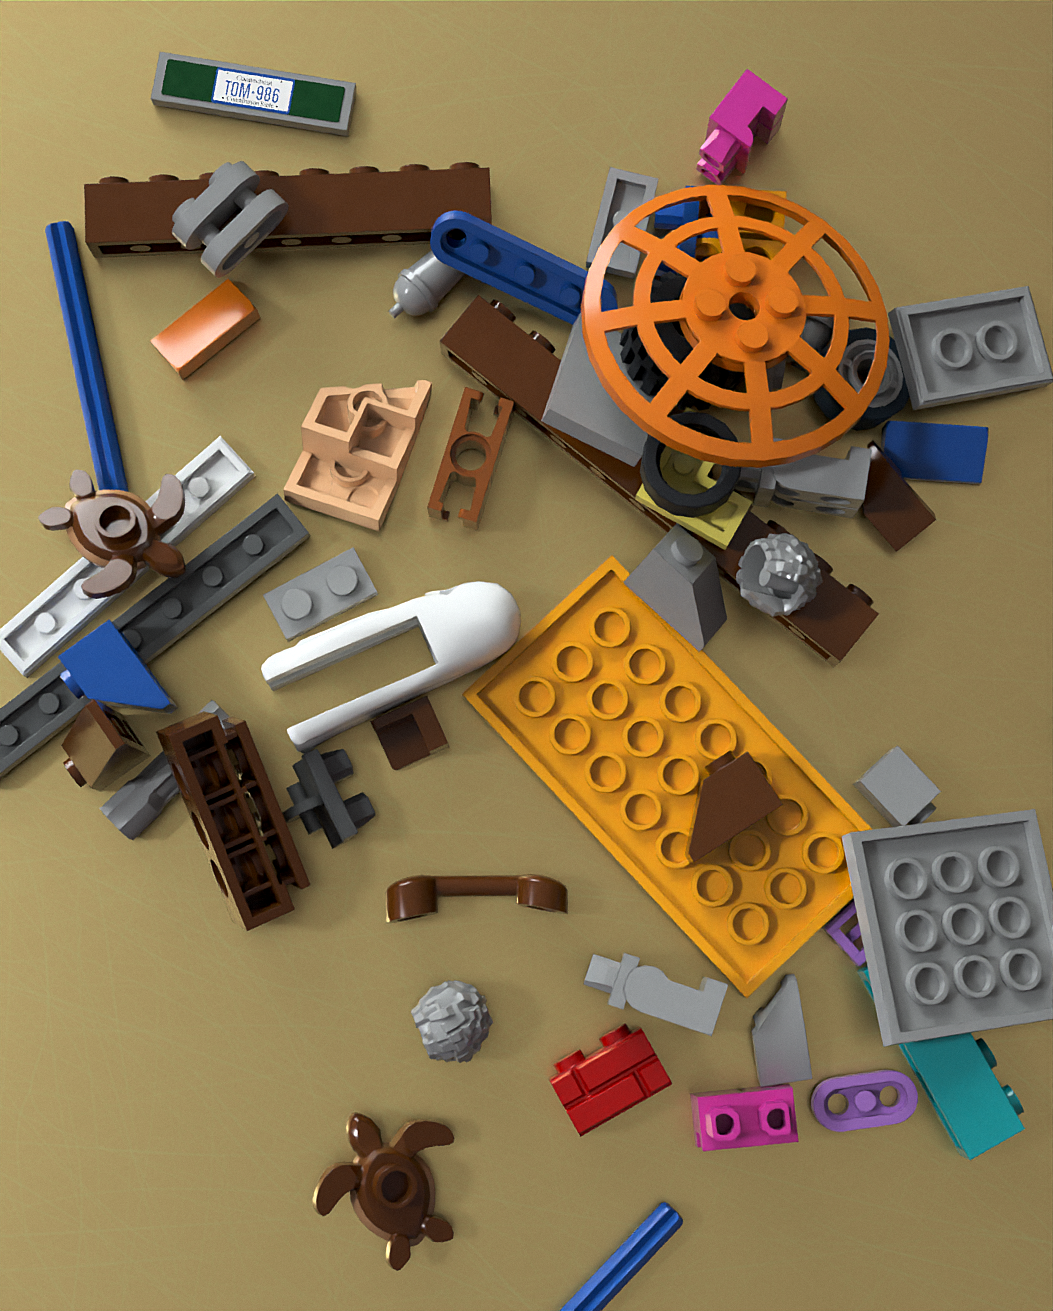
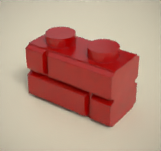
M626 1023L622 1024L599 1038L603 1047L585 1057L581 1049L553 1064L557 1073L549 1077V1081L580 1137L672 1085L668 1074L641 1027L630 1031Z

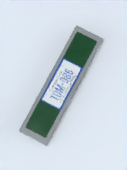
M160 52L151 101L156 106L348 136L357 88L356 83Z

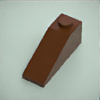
M95 699L84 706L61 745L70 757L63 764L74 781L80 787L88 784L90 788L98 791L103 790L151 756L124 716Z

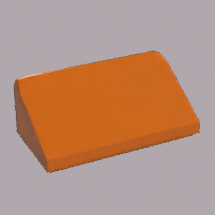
M227 279L150 342L179 377L184 380L261 317L250 300Z

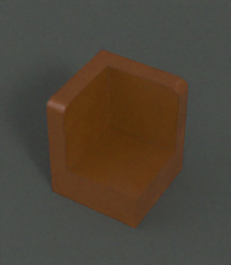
M428 696L370 721L392 769L396 771L450 747Z

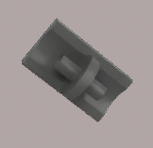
M318 749L302 755V759L292 766L300 782L286 788L294 806L288 808L282 814L286 823L301 818L308 835L323 828L333 849L350 840L358 833L357 830L376 815L368 796L363 792L343 801L335 786L336 783L354 774L353 766L346 751L339 749L320 755Z

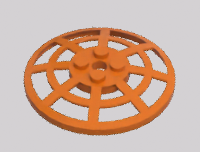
M705 185L683 188L660 195L634 209L614 226L598 248L585 280L581 303L582 334L589 360L603 388L620 410L644 432L668 447L699 460L730 467L762 468L789 464L817 454L840 440L861 419L877 394L887 368L890 343L887 312L879 287L864 260L851 244L825 220L801 205L769 192L743 186ZM707 200L712 217L702 218L682 225L668 233L663 239L635 227L641 220L659 210L686 202ZM729 201H740L766 207L788 216L804 226L794 235L786 229L766 221L744 216H734ZM739 230L762 234L781 242L785 246L772 260L758 254L744 252ZM717 231L722 253L699 262L676 247L694 236ZM821 238L839 253L855 273L867 295L868 301L844 297L842 288L833 271L823 258L812 249ZM620 242L646 254L647 257L643 261L636 278L633 306L601 312V291L604 274L613 252ZM802 258L819 276L828 296L802 295L797 283L789 274ZM661 263L687 278L679 300L651 303L652 282ZM733 303L745 304L753 311L755 318L751 320L739 319L732 314L729 305ZM806 316L833 317L832 341L825 357H822L800 337L805 326ZM849 319L872 322L876 325L877 337L874 360L867 380L859 393L836 370L847 346ZM679 321L685 338L693 348L681 364L663 344L655 324ZM637 327L639 337L648 355L660 371L669 378L651 402H648L637 392L620 370L608 346L605 333ZM788 355L810 373L808 377L792 386L769 392L766 369L779 364ZM710 363L726 370L744 372L747 393L720 388L705 382L699 376ZM822 386L844 408L836 418L815 431L789 440L773 442L771 410L782 409L799 403L817 392ZM686 392L717 407L735 411H748L751 443L733 442L707 436L679 424L668 417V415Z

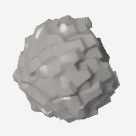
M787 533L769 534L767 538L752 541L745 550L744 556H741L738 563L741 569L736 573V581L740 584V596L748 600L751 606L758 608L764 613H769L772 617L781 614L788 616L792 611L800 610L807 602L815 598L816 587L823 582L821 570L818 568V561L815 559V555L808 547V544L801 542L793 534L789 535Z
M448 980L441 985L430 987L427 994L419 1000L418 1005L411 1010L416 1028L420 1030L422 1043L430 1059L444 1060L445 1062H469L473 1055L480 1051L482 1041L488 1037L493 1021L486 1006L487 1000L485 995H480L471 984L457 980Z

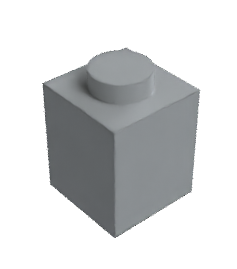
M899 746L885 753L853 783L858 791L892 827L905 826L907 823L910 825L921 824L936 810L931 801L941 792Z

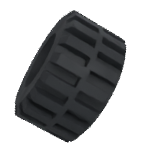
M668 272L662 274L659 281L654 279L650 294L651 303L679 300L687 278L681 274L676 276L674 273ZM733 303L729 305L730 311L737 318L742 320L755 318L753 311L750 308H746L745 304ZM679 321L655 324L663 344L681 364L693 348L682 337L684 334ZM637 327L624 329L620 339V345L624 348L620 355L622 363L631 364L627 371L632 381L640 379L643 382L640 389L648 396L652 391L657 394L669 378L660 371L648 355L639 337ZM710 363L699 378L720 388L734 391L744 372L726 370ZM686 392L677 403L679 410H685L686 407L691 409L692 405H695L701 411L709 409L712 404L695 398Z

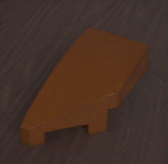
M872 440L867 445V449H872L863 501V514L897 552L936 521V516L903 479L900 469Z

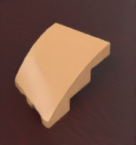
M418 380L415 387L384 389L382 383L365 384L354 389L345 386L320 388L301 426L303 451L283 489L284 500L379 531L416 441L432 391V382Z

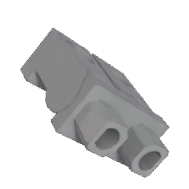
M773 437V442L783 440L780 438ZM851 446L845 459L812 455L789 464L762 468L741 467V475L735 490L755 493L753 505L768 507L770 501H773L782 507L853 519L865 498L872 449Z
M623 953L619 963L593 954L583 984L610 993L607 1001L608 1005L624 1009L627 1000L630 1006L639 1012L712 1036L728 984L703 977L699 990L668 980L664 972L654 966H638L640 960L638 957Z

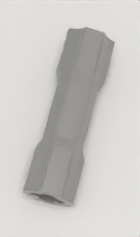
M211 700L199 713L205 711L218 715L223 730H225L222 720L230 716L215 701ZM164 751L138 776L124 784L100 808L103 814L128 839L134 840L161 814L163 807L180 792Z

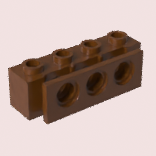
M203 711L158 730L156 733L232 922L242 929L249 931L295 910L286 885L291 884L302 890L311 886L246 721L229 717L222 720L225 728L223 730L218 715ZM224 744L227 750L232 749L236 756L238 764L234 765L239 780L236 777ZM243 793H245L246 798L251 797L256 806L257 812L253 813L258 828ZM263 841L266 846H271L276 856V859L272 860V863L274 865L277 875L274 872V869L264 847Z

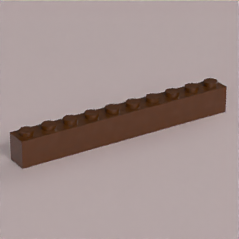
M478 295L441 338V354L500 400L501 397L514 401V412L667 534L676 525V522L635 500L636 494L643 484L640 474L642 457L633 467L541 421L561 362L553 354L556 349L540 333L532 330L528 335L514 323L516 316L504 304L495 299L488 303ZM710 471L708 477L712 478L714 475L712 471ZM735 489L733 490L734 492H736V493L740 494L741 496H743V495H742L740 492H738L737 490H735ZM752 504L726 550L681 526L716 558L719 576L740 593V584L736 581V573L741 569L738 565L741 556H744L745 550L750 543L756 539L767 538L769 534L787 533L791 535L777 522L769 520L765 523L751 512ZM814 553L823 580L816 587L815 598L807 602L800 610L792 611L788 616L781 614L772 617L769 613L766 614L832 667H835L842 661L879 613L871 608L874 602L868 594L853 584H849L847 587L842 585L830 575L833 572V568L823 558Z

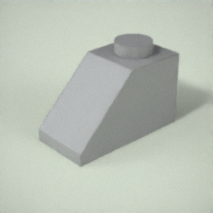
M678 523L623 582L699 652L727 620L716 558Z

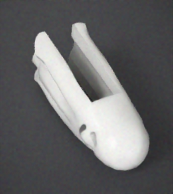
M468 582L447 590L425 593L424 597L412 599L389 609L365 614L305 638L296 646L269 657L262 665L261 670L266 683L274 691L416 627L420 628L436 665L288 728V734L297 751L306 754L329 738L472 672L505 653L515 643L519 635L521 625L520 609L512 594L498 583Z

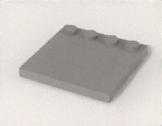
M1035 809L857 831L841 836L883 1047L1053 1020V888Z

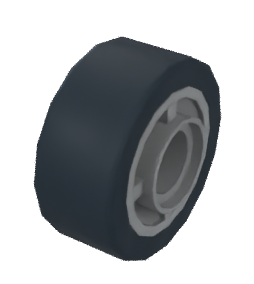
M867 327L849 330L846 349L840 364L836 368L857 393H859L864 385L859 380L857 372L866 381L875 354L876 330ZM891 337L887 368L879 390L861 419L851 428L852 430L859 431L875 428L901 411L910 398L896 343ZM830 344L819 353L822 357L826 356ZM823 386L813 394L815 402L830 420L836 418L844 410Z

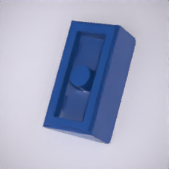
M887 421L882 428L881 449L900 469L903 479L981 484L989 428Z

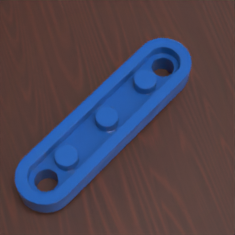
M463 211L446 212L438 217L433 224L430 246L433 254L439 261L563 321L574 324L581 313V303L588 271ZM453 229H459L465 233L466 237L461 240H454L448 235V232ZM605 279L603 280L601 291V312L618 309L617 293L614 287Z

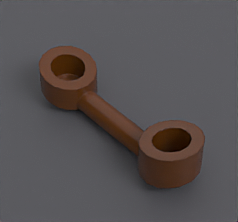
M537 874L483 876L416 875L400 879L391 884L386 890V923L402 922L438 913V897L516 896L517 905L552 913L568 914V890L566 886L551 877Z

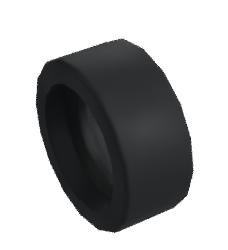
M687 411L669 416L679 424L707 436L738 442L737 437L724 422L709 414ZM651 435L648 437L644 444L640 474L645 491L658 507L676 516L694 518L710 514L728 501L740 478L741 467L722 465L719 479L706 492L694 495L680 493L668 485L661 473V454L667 445Z

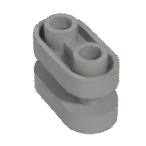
M244 161L233 165L230 162L221 165L211 176L209 187L196 200L190 198L183 202L172 217V221L175 223L172 228V235L186 249L192 250L201 244L207 246L201 256V263L217 278L225 276L238 266L279 225L289 207L288 203L273 189H268L258 196L254 193L259 184L260 177ZM241 208L242 211L220 231L219 228Z

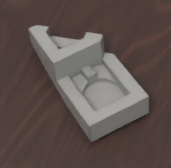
M794 974L786 975L780 982L782 986L765 1008L760 1007L753 1016L756 1026L751 1032L757 1077L761 1087L812 1079L804 1017L797 979Z

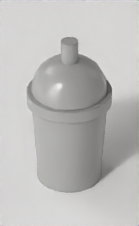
M431 250L410 268L403 269L398 274V280L393 288V297L396 304L388 311L389 314L395 319L403 311L415 316L423 315L428 311L433 312L438 307V302L455 286L465 273L439 261Z

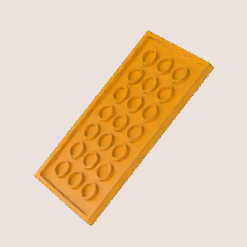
M611 555L466 689L462 696L741 995L747 999L853 898L841 836L850 832L873 829L703 650L699 652L623 583L630 573ZM730 750L736 759L748 751L783 805L696 862L690 864L685 856L699 783L710 776L705 766Z

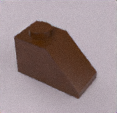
M730 750L705 766L710 776L699 783L685 856L690 864L696 862L783 805L748 751L736 759Z

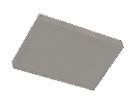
M1029 286L896 307L888 313L913 410L1046 387L1053 383V373Z
M580 313L572 326L541 421L635 467L643 455L648 433L644 432L625 415L603 388L589 360L582 334V317ZM618 331L605 333L608 346L620 370L637 392L648 402H651L657 394L653 391L649 396L640 389L643 382L640 379L632 381L627 373L631 364L622 363L620 355L624 348L620 345L622 333Z

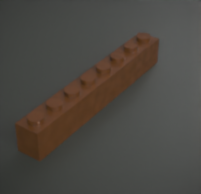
M459 162L452 164L449 169L429 170L428 166L422 164H409L400 167L399 171L379 172L378 168L371 166L354 167L349 170V173L329 174V171L320 168L304 169L299 172V175L279 176L277 172L269 170L254 171L260 177L259 184L254 193L258 196L268 189H273L288 203L289 207L279 225L253 251L430 244L433 224L438 217L449 211H463L492 225L490 168H479L478 164L472 162ZM214 172L201 174L199 179L179 180L178 177L173 175L160 174L151 176L149 181L129 182L128 179L123 177L110 176L99 179L96 184H84L86 245L95 258L203 253L207 247L205 244L188 250L172 235V228L175 224L172 221V217L183 202L190 198L196 200L209 187V180ZM239 208L219 230L222 231L242 209ZM453 229L448 232V235L454 240H461L466 237L465 233L459 229Z

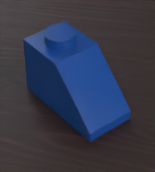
M110 619L58 656L66 667V670L60 676L78 699L86 695L88 699H95L104 705L171 714L178 709L121 629Z

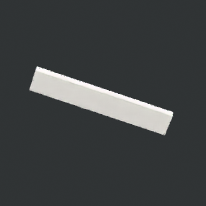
M221 436L175 475L182 483L185 493L184 514L179 522L161 534V541L176 547L256 476ZM160 489L145 501L150 508L156 501ZM82 557L0 629V650L24 677L28 678L126 591L124 590L118 594L100 599L88 597L83 593L81 588L83 582L104 568L98 567ZM148 566L137 570L136 578L129 588L150 570Z

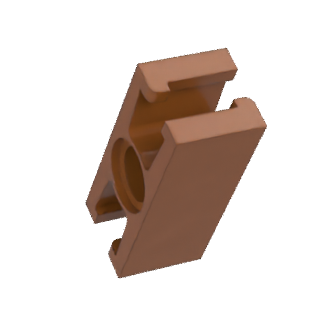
M465 387L427 509L429 517L448 521L450 512L445 511L444 501L451 484L457 481L464 486L475 487L470 511L460 509L458 519L463 520L464 527L477 531L513 419L514 401L500 397L493 415L498 417L491 436L485 437L478 432H468L472 409L478 410L484 393ZM477 449L484 454L486 460L480 468L466 470L457 463L458 456L464 450Z

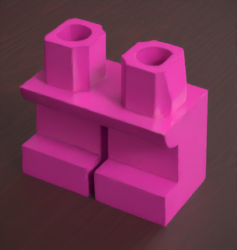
M746 69L709 117L705 143L699 150V155L702 158L698 162L696 169L716 185H722L734 168L744 175L754 137L757 136L766 144L772 140L780 129L788 98Z
M788 1083L765 1087L742 1088V1092L738 1089L690 1093L695 1146L698 1148L702 1147L703 1151L799 1142L793 1088Z

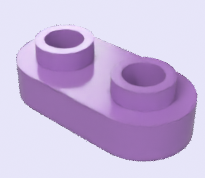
M888 1069L828 1078L818 1084L811 1097V1109L816 1120L827 1129L836 1132L901 1123L914 1113L918 1103L917 1089L912 1080L901 1072ZM892 1086L897 1092V1099L892 1105L885 1106L880 1101V1092L884 1087ZM834 1094H842L846 1100V1106L840 1113H832L828 1108V1100Z

